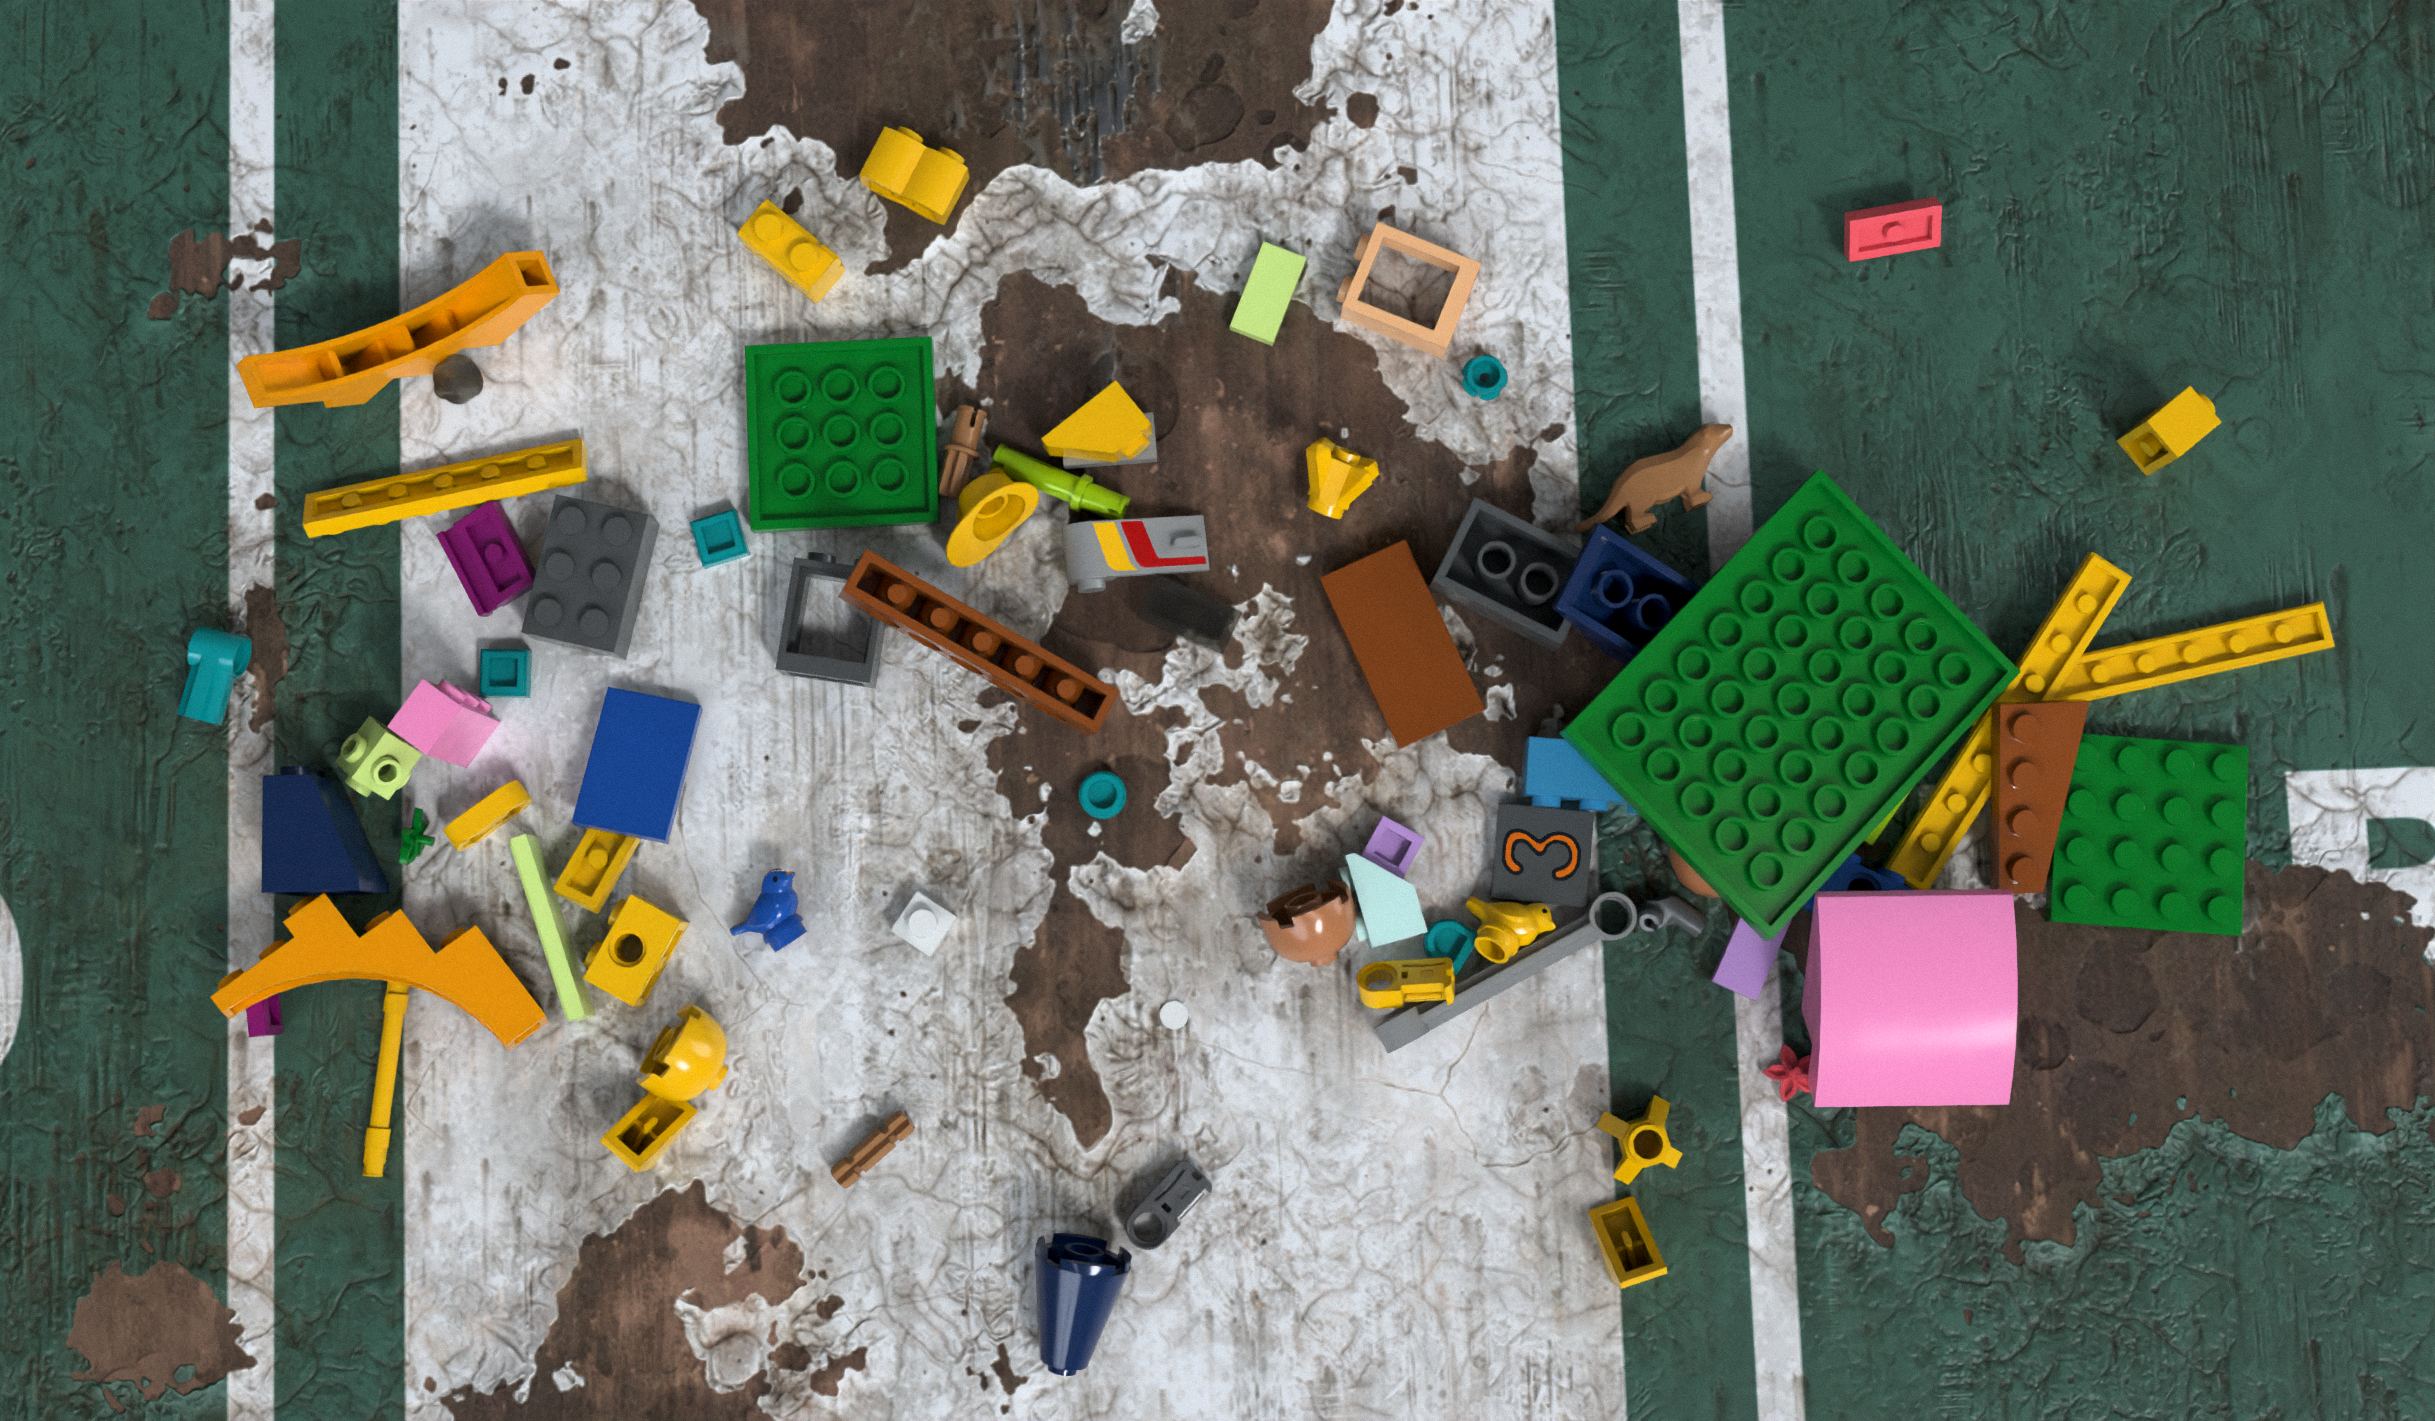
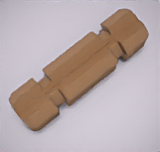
M900 1110L892 1114L884 1121L885 1126L883 1128H876L849 1152L851 1156L848 1159L843 1157L831 1168L830 1172L840 1186L848 1188L862 1177L860 1173L863 1170L865 1172L870 1170L896 1147L895 1142L897 1140L903 1141L914 1131L915 1126L904 1112Z

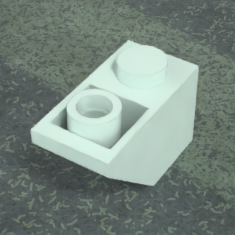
M1356 853L1343 857L1345 866L1338 868L1340 880L1347 883L1350 893L1354 894L1359 912L1356 913L1355 932L1359 942L1367 940L1369 948L1372 949L1428 932L1414 885Z

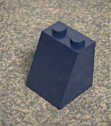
M283 766L280 767V775H263L261 893L293 897L320 896L323 893L326 896L389 894V884L342 782L326 778V771L310 770L311 767Z

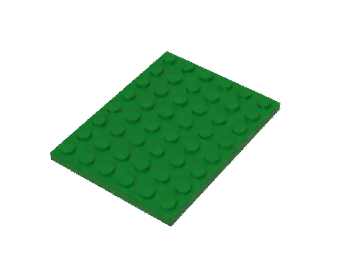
M1819 468L1792 493L1559 734L1764 941H1769L1776 936L2021 671Z

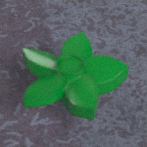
M415 807L411 828L404 827L401 832L403 844L399 854L400 864H410L416 857H420L425 845H434L435 837L423 835L429 825L428 821L422 820L423 809Z

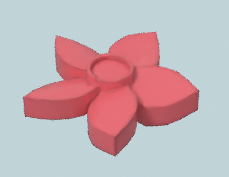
M1782 1044L1779 1054L1782 1065H1772L1762 1073L1771 1080L1781 1081L1779 1095L1782 1102H1785L1792 1098L1798 1089L1805 1093H1810L1807 1073H1809L1811 1055L1804 1056L1797 1061L1794 1051L1787 1045Z

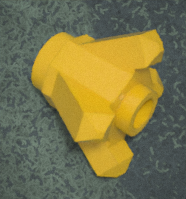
M1322 437L1316 440L1311 446L1306 448L1310 484L1308 491L1310 497L1307 507L1325 516L1341 519L1351 502L1371 486L1372 481L1379 475L1376 460L1361 457L1360 454L1350 449L1335 445V443L1327 438Z
M1654 1095L1646 1108L1644 1116L1628 1122L1606 1111L1603 1112L1596 1127L1616 1137L1622 1152V1158L1618 1162L1612 1177L1629 1185L1642 1168L1659 1163H1664L1673 1169L1676 1168L1683 1153L1671 1147L1666 1129L1664 1128L1671 1103Z

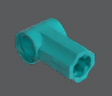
M199 626L195 630L188 646L187 660L191 669L177 712L178 715L222 726L235 679L240 678L244 674L250 661L252 644L248 637L207 626Z

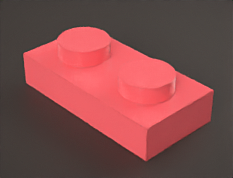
M1935 196L1845 212V256L1849 262L1939 247L1941 243L1942 204Z

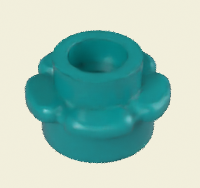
M1482 355L1476 359H1470L1462 370L1464 376L1462 385L1466 393L1471 397L1479 396L1484 401L1498 397L1500 389L1504 388L1508 381L1506 369L1503 368L1497 358L1491 355ZM1480 375H1488L1489 380L1487 382H1482L1480 380Z

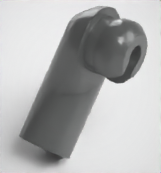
M1671 894L1646 900L1637 909L1638 926L1643 931L1650 933L1656 932L1659 928L1676 924L1696 938L1709 920V918L1682 899Z

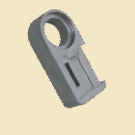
M1188 1160L1179 1161L1129 1215L1126 1223V1233L1131 1243L1136 1247L1152 1250L1161 1246L1180 1226L1176 1219H1182L1205 1195L1203 1190L1206 1189L1211 1193V1182ZM1143 1213L1155 1214L1162 1223L1161 1234L1152 1241L1140 1239L1134 1231V1222Z

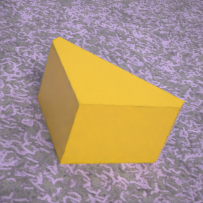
M649 1092L601 1138L600 1142L636 1173L646 1171L656 1164L698 1111L687 1101H670Z
M1634 1196L1588 1211L1613 1284L1623 1289L1668 1273L1667 1267Z

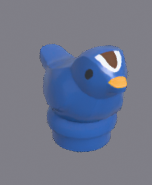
M777 868L769 871L764 876L761 893L749 916L744 922L729 929L732 936L746 932L763 934L764 943H769L776 953L807 932L801 923L803 921L802 916L796 913L799 900L797 893L792 888L794 872H787Z

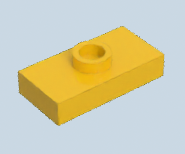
M588 828L553 887L556 895L598 914L641 839Z

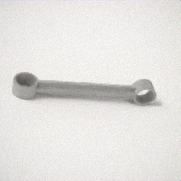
M1618 892L1601 894L1590 901L1584 915L1519 949L1507 962L1493 963L1456 983L1455 997L1452 1004L1447 1005L1446 1000L1423 1001L1386 1020L1374 1029L1387 1053H1391L1599 939L1613 941L1626 937L1636 925L1637 911L1635 905L1626 895ZM1604 900L1617 901L1626 910L1627 923L1620 933L1606 934L1597 926L1595 911Z

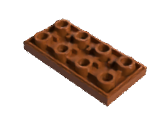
M1405 539L1319 578V582L1398 750L1485 711V707Z

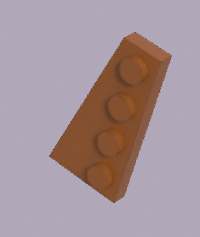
M2076 699L1992 703L1990 889H2011L2013 894L2044 892L2090 701Z

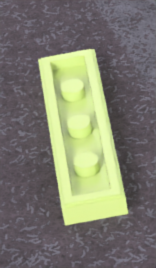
M525 833L511 838L509 845L566 1020L582 1021L596 1016L557 895L553 890L554 886L538 837Z

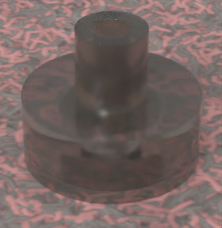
M450 355L437 364L433 370L435 394L440 399H446L453 404H465L479 395L483 389V377L479 368L471 359L464 355Z

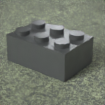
M556 494L521 632L535 640L626 660L660 524L648 514Z
M1474 497L1429 590L1556 652L1562 645L1572 624L1556 612L1552 606L1581 549L1494 505Z

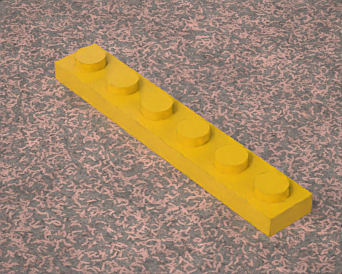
M581 437L309 493L305 495L302 525L309 538L328 534L336 535L347 530L371 525H384L391 521L420 515L428 516L439 511L464 506H476L491 500L512 496L520 497L528 493L556 487H569L576 483L587 481V449Z

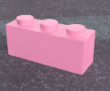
M422 679L387 727L424 754L467 768L500 721L488 714L493 706L472 691H466L458 685L454 686L444 679L438 685Z

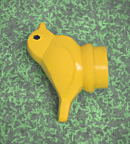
M1470 896L1466 902L1467 909L1482 922V925L1477 930V937L1474 941L1475 947L1483 957L1495 963L1507 962L1511 956L1518 952L1519 947L1532 943L1539 933L1552 931L1556 928L1555 923L1552 921L1550 909L1542 903H1532L1526 906L1515 902L1486 903L1474 896Z

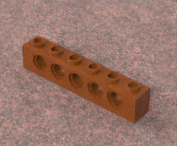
M865 549L838 596L847 603L1087 737L1098 732L1119 693L1115 688L868 549Z

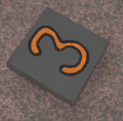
M1499 803L1490 899L1587 907L1594 812Z

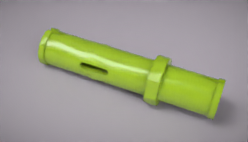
M1002 443L998 446L992 458L996 462L990 464V470L997 467L1001 468L1011 479L1017 482H1027L1041 492L1070 503V509L1077 512L1084 509L1108 520H1118L1124 518L1128 509L1125 505L1128 506L1130 503L1129 496L1121 495L1093 483V477L1086 474L1078 477L1011 449Z

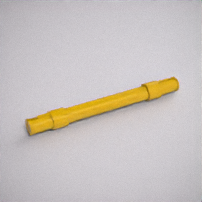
M387 982L382 1011L385 1014L370 1124L366 1128L364 1143V1168L362 1175L369 1177H383V1167L386 1163L387 1148H389L391 1134L389 1123L404 1014H407L409 1001V986L393 982Z

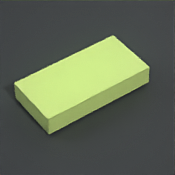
M1263 241L1231 321L1230 330L1273 346L1307 258Z

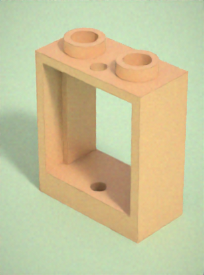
M1377 221L1372 235L1363 232L1353 257V259L1360 261L1355 276L1352 277L1346 274L1336 297V301L1343 303L1340 318L1443 359L1482 263ZM1381 245L1457 274L1434 330L1359 301Z

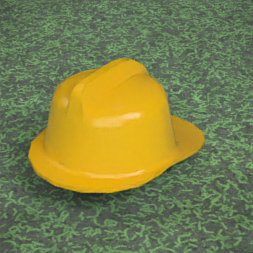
M998 467L993 468L988 473L977 477L966 485L958 499L957 518L959 523L951 532L946 544V557L950 564L959 568L972 566L992 553L1015 528L1032 515L1039 500V493L1035 486L1027 482H1014Z

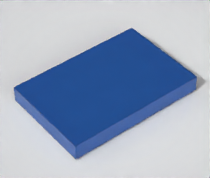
M608 687L572 823L579 827L668 844L703 711L701 705Z

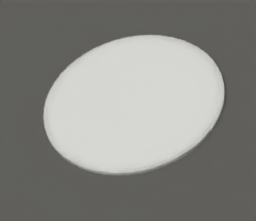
M1167 1002L1161 1008L1160 1020L1169 1029H1179L1188 1020V1010L1181 1002Z

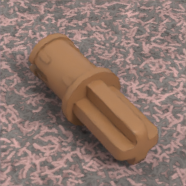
M958 405L949 444H944L942 449L946 452L938 482V493L940 496L950 500L959 499L960 493L967 485L973 460H978L980 455L976 452V448L987 413L981 409H977L975 413L972 406Z

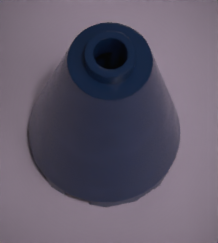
M1054 1233L1051 1243H1046L1044 1236L1038 1238L1035 1248L1039 1353L1040 1360L1048 1365L1050 1372L1061 1376H1073L1077 1370L1087 1368L1131 1268L1132 1255L1125 1248L1120 1246L1118 1254L1106 1250L1107 1240L1082 1234Z

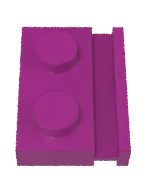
M491 500L454 523L452 528L436 534L478 616L488 617L493 614L494 610L508 605L532 590L536 570L500 502Z

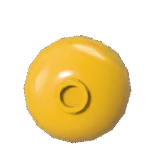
M687 1003L676 1013L677 1016L683 1019L677 1027L671 1029L666 1025L660 1032L639 1069L646 1076L636 1079L638 1085L666 1100L684 1102L696 1098L706 1088L714 1091L721 1084L729 1069L728 1066L723 1064L728 1050L727 1038L723 1028L716 1019L694 1003Z

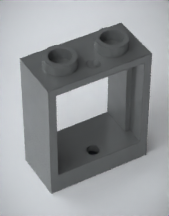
M809 552L807 559L794 557L775 668L782 675L876 689L886 624L872 616L864 663L798 653L811 578L846 583L859 559H855L854 566L837 564L835 556L818 552Z

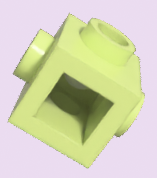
M369 715L357 733L350 735L341 747L340 755L335 762L347 773L344 782L366 797L373 791L389 800L396 790L402 788L411 776L412 768L423 753L386 725Z

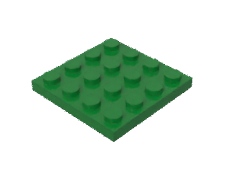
M932 336L745 346L750 526L753 533L941 524L940 495L938 493L939 464L934 341Z
M2082 734L2047 876L2045 922L2242 936L2249 746Z

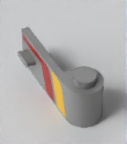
M1203 515L1085 521L1062 527L1067 581L1069 585L1077 586L1079 593L1106 590V582H1110L1117 577L1195 573L1210 570Z

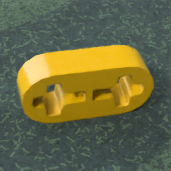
M519 780L511 781L457 817L445 827L443 832L457 852L466 850L518 815L533 800Z

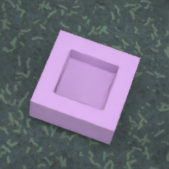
M1383 815L1364 848L1361 857L1403 879L1425 838Z

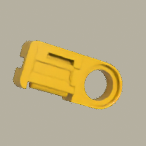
M1448 957L1372 962L1362 967L1356 977L1360 999L1364 1005L1370 1008H1403L1404 1002L1446 1000L1447 1005L1454 1002L1455 974L1453 962ZM1387 980L1391 982L1384 989L1372 990L1368 988L1375 981Z

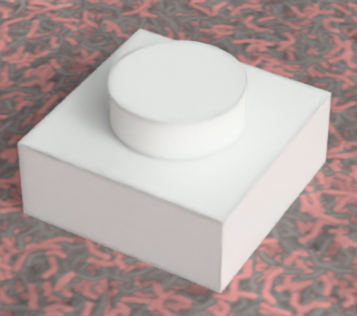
M916 891L890 931L929 957H932L958 917L921 892Z

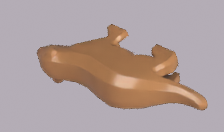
M1714 422L1703 424L1676 449L1630 462L1615 479L1603 506L1592 517L1577 523L1574 527L1577 533L1589 531L1595 523L1603 524L1614 517L1620 510H1623L1625 514L1624 528L1631 536L1651 528V524L1657 522L1654 514L1646 513L1653 505L1664 504L1678 495L1682 498L1686 513L1707 505L1713 499L1711 492L1701 489V482L1717 450L1732 436V426L1730 424Z

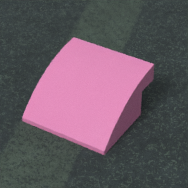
M2011 889L1816 891L1801 1006L1812 1043L1807 1083L1814 1107L2009 1105L2016 1049L2018 1005L2017 940L2014 899Z

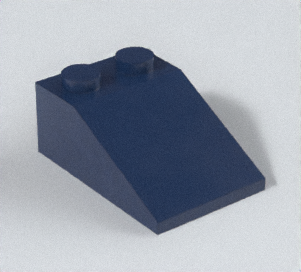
M1595 523L1552 608L1604 653L1621 664L1626 665L1701 587L1602 524Z

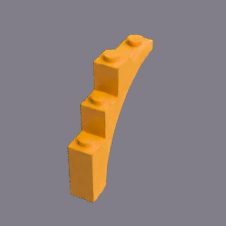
M542 250L506 252L475 276L454 289L390 320L317 344L268 354L245 356L236 366L254 408L323 401L326 408L365 404L394 378L432 375L461 349L500 345L560 293V290Z
M325 893L317 898L313 895L307 896L288 911L291 916L283 921V923L294 938L287 943L283 939L278 940L265 948L258 956L261 960L246 972L238 969L224 977L216 985L219 991L210 996L220 1011L228 1019H231L264 999L302 985L343 979L382 980L404 984L434 994L467 1012L492 1032L508 1051L548 1023L545 1013L476 925L468 931L464 927L453 931L441 941L440 946L443 949L436 954L401 909L392 915L389 911H386L376 916L364 927L367 933L359 938Z

